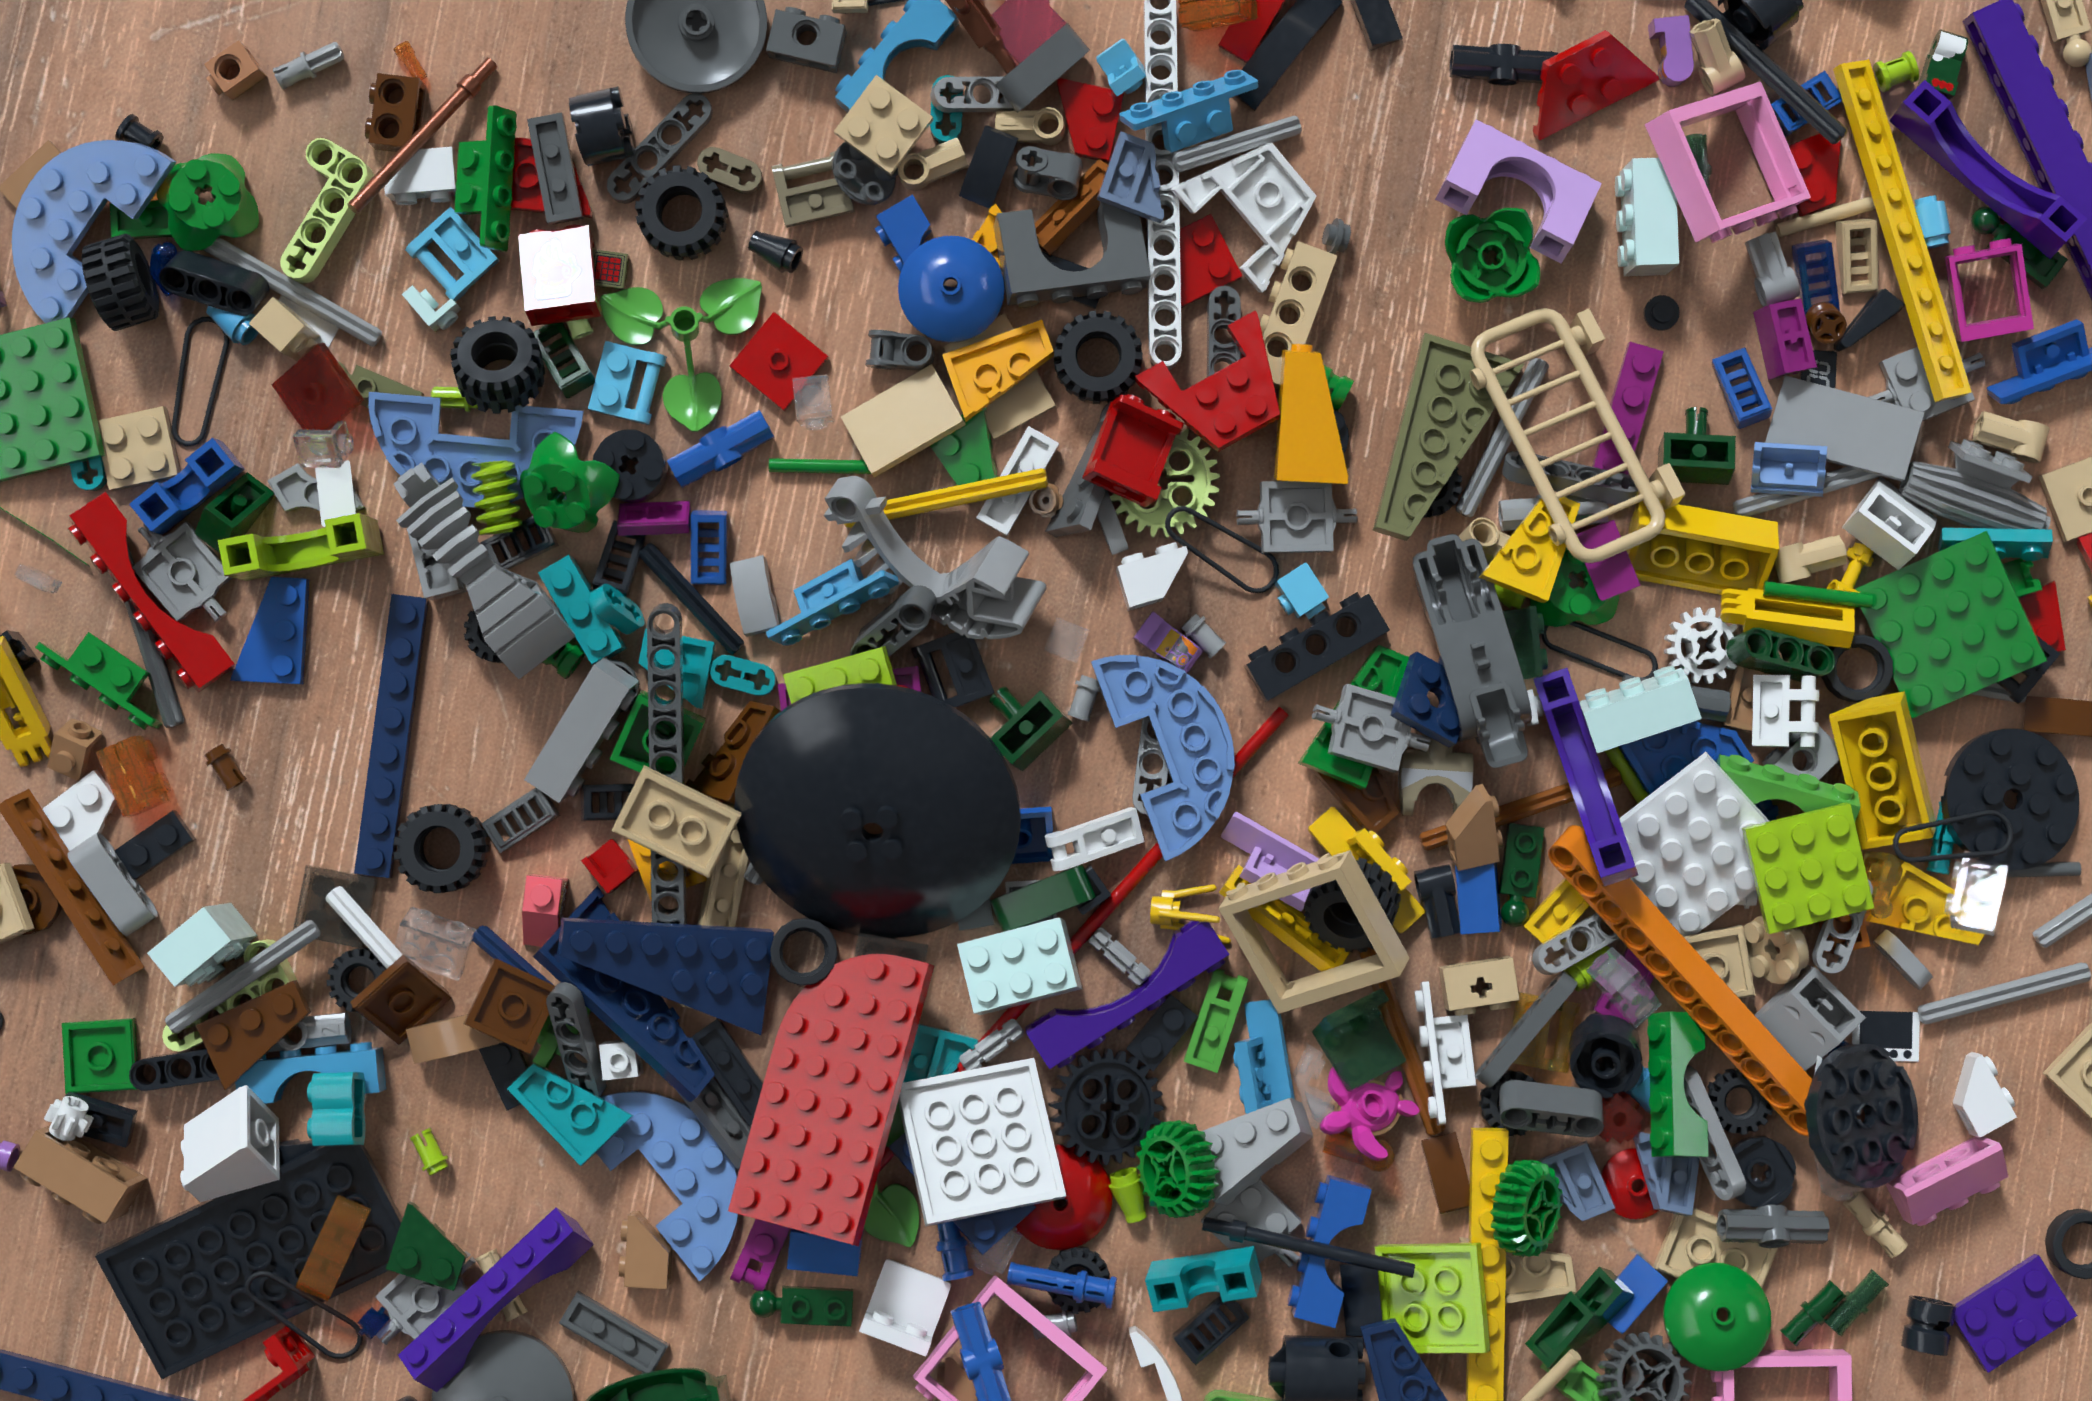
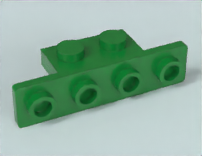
M492 105L488 107L486 140L459 142L454 212L462 215L481 214L480 246L499 252L508 251L517 114L515 111Z
M88 632L69 659L44 643L38 642L35 646L36 649L43 653L40 658L43 662L56 670H59L61 666L73 673L69 678L71 681L85 690L92 686L102 694L98 699L111 708L117 710L121 706L129 711L131 714L128 716V719L137 726L146 730L148 726L159 729L162 725L160 721L130 702L150 673L92 633Z

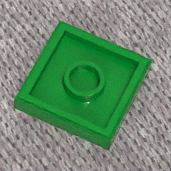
M136 1018L62 1023L65 1094L69 1092L89 1093L137 1089L131 1084L129 1079L131 1066L138 1061Z

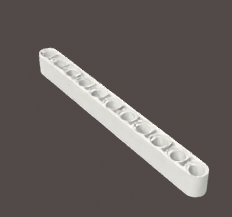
M1144 0V69L1146 73L1144 81L1145 102L1147 103L1161 99L1165 93L1178 92L1176 0H1168L1169 6L1162 10L1155 9L1150 3L1151 0ZM1155 31H1164L1168 34L1170 40L1166 44L1159 45L1152 41L1151 35ZM1159 65L1165 66L1170 71V76L1164 80H1159L1152 75L1151 70ZM1161 122L1145 128V140L1151 143L1156 136L1163 135ZM1155 148L1156 171L1166 170L1172 176V181L1169 184L1160 185L1159 194L1161 205L1170 207L1173 215L1168 220H1162L1161 223L1147 219V258L1151 274L1148 281L1149 359L1153 366L1160 363L1161 360L1156 356L1155 350L1160 345H1169L1173 348L1175 356L1170 361H1164L1168 370H1171L1179 362L1182 351L1179 199L1171 191L1174 186L1179 184V172L1175 170L1172 162V155L1179 152V150L1171 153L1167 149L1158 150ZM1158 240H1167L1172 244L1173 251L1169 255H1159L1154 250V244ZM1162 274L1168 275L1172 278L1174 286L1167 291L1159 290L1155 286V278ZM1163 309L1169 310L1174 315L1175 320L1169 326H1161L1155 320L1156 312Z

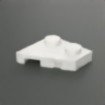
M93 770L42 810L70 851L97 832H102L107 815L112 812L118 796L99 771Z

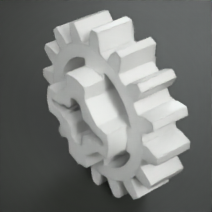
M1700 607L1693 609V617L1687 612L1680 614L1683 623L1671 622L1670 627L1675 633L1674 635H1665L1664 637L1666 641L1672 643L1671 648L1664 650V654H1673L1674 657L1668 665L1680 666L1686 676L1690 673L1691 683L1694 684L1699 682L1701 676H1703L1706 684L1713 683V674L1719 679L1726 678L1724 668L1733 670L1737 667L1729 659L1726 647L1728 641L1734 637L1732 632L1738 626L1737 624L1727 626L1720 619V616L1716 618L1715 608H1709L1705 615H1703ZM1697 622L1709 623V626L1701 632L1690 627ZM1721 635H1723L1725 640V650L1721 647ZM1707 638L1706 647L1710 650L1699 653L1700 645L1697 643V640ZM1681 641L1685 643V657L1683 656L1681 651ZM1703 660H1709L1711 663L1716 664V666L1710 669L1697 668Z

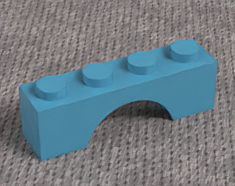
M908 0L903 8V11L906 13L897 23L893 20L886 26L880 36L883 40L875 50L871 47L867 49L858 61L859 69L852 77L847 74L839 82L835 89L837 92L835 96L837 104L848 113L876 75L885 81L887 68L899 53L915 47H924L937 51L959 25V19L954 12L940 0Z
M360 1042L350 1044V1050L337 1051L336 1045L315 1047V1054L302 1055L301 1049L279 1051L280 1057L266 1058L265 1054L260 1061L245 1072L235 1083L236 1090L247 1085L266 1104L281 1100L289 1081L302 1071H316L320 1073L361 1072L364 1073L365 1094L377 1093L387 1089L383 1047L372 1048V1042Z

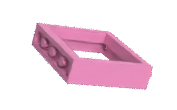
M1761 82L1669 110L1645 124L1695 242L1710 238L1712 243L1718 242L1731 236V230L1734 231L1735 235H1738L1755 227L1754 222L1760 227L1778 219L1777 214H1779L1780 219L1797 213L1796 205L1811 198ZM1736 111L1775 202L1721 220L1682 127Z
M994 1275L972 1303L980 1302L984 1308L996 1294L1085 1368L1086 1372L1062 1400L1083 1401L1108 1369ZM953 1325L913 1375L914 1379L919 1382L915 1388L930 1401L935 1397L940 1401H960L930 1376L932 1371L959 1339L955 1325Z
M1843 1349L1762 1350L1751 1362L1742 1366H1829V1401H1852V1358ZM1734 1370L1710 1371L1712 1382H1716V1396L1712 1397L1711 1401H1735Z

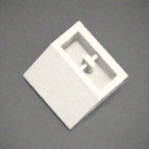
M1880 476L1842 528L1897 570H1900L1917 554L1933 532L1937 518L1917 503L1900 495L1896 487Z
M1177 542L1156 548V555L1147 558L1143 557L1142 552L1122 558V565L1117 566L1116 573L1128 611L1163 600L1188 554L1186 546L1178 548Z

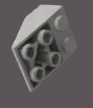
M1810 965L1801 969L1799 974L1801 976L1787 982L1755 1014L1756 1018L1804 1071L1816 1063L1817 1055L1824 1057L1866 1018L1816 967Z

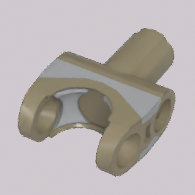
M1430 738V743H1427L1429 748L1426 752L1423 750L1405 749L1401 757L1398 775L1402 816H1413L1414 803L1417 801L1421 790L1429 784H1438L1447 790L1450 795V801L1453 803L1454 814L1472 791L1473 753L1453 752V746L1448 748Z

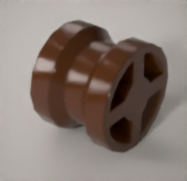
M1829 302L1814 304L1805 315L1808 330L1821 343H1834L1843 337L1846 331L1847 322L1845 317Z

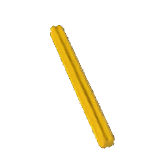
M1040 468L889 499L883 511L888 520L1042 489L1048 486V476L1046 471ZM856 522L845 523L844 525L851 528Z

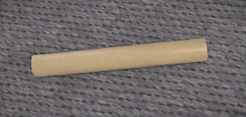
M1872 196L1777 223L1775 225L1776 232L1779 237L1872 211L1876 208Z
M1570 1349L1520 1401H1540L1581 1360L1579 1353Z

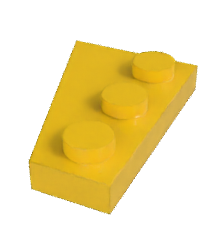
M1562 497L1559 501L1570 523L1573 524L1580 503ZM1542 498L1534 505L1479 578L1544 604L1549 600L1566 545L1563 543L1557 546L1553 543L1548 527L1555 523Z

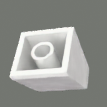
M247 1085L239 1087L184 1124V1140L181 1141L184 1170L181 1171L180 1175L183 1188L189 1191L199 1202L280 1180L279 1118Z

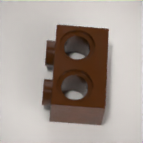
M377 73L376 83H371L369 91V102L373 104L372 118L368 117L365 123V138L369 139L368 143L375 150L397 152L421 127L426 85L420 78ZM395 89H403L404 96L402 100L396 104L389 103L390 93ZM393 123L399 124V132L394 138L387 139L384 137V131L388 125Z

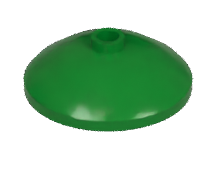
M1706 1263L1687 1270L1672 1284L1664 1302L1663 1322L1672 1346L1689 1363L1709 1371H1729L1748 1364L1762 1351L1770 1334L1771 1310L1763 1289L1748 1273L1738 1267L1725 1263ZM1719 1308L1726 1310L1728 1314L1725 1322L1717 1318L1716 1313Z

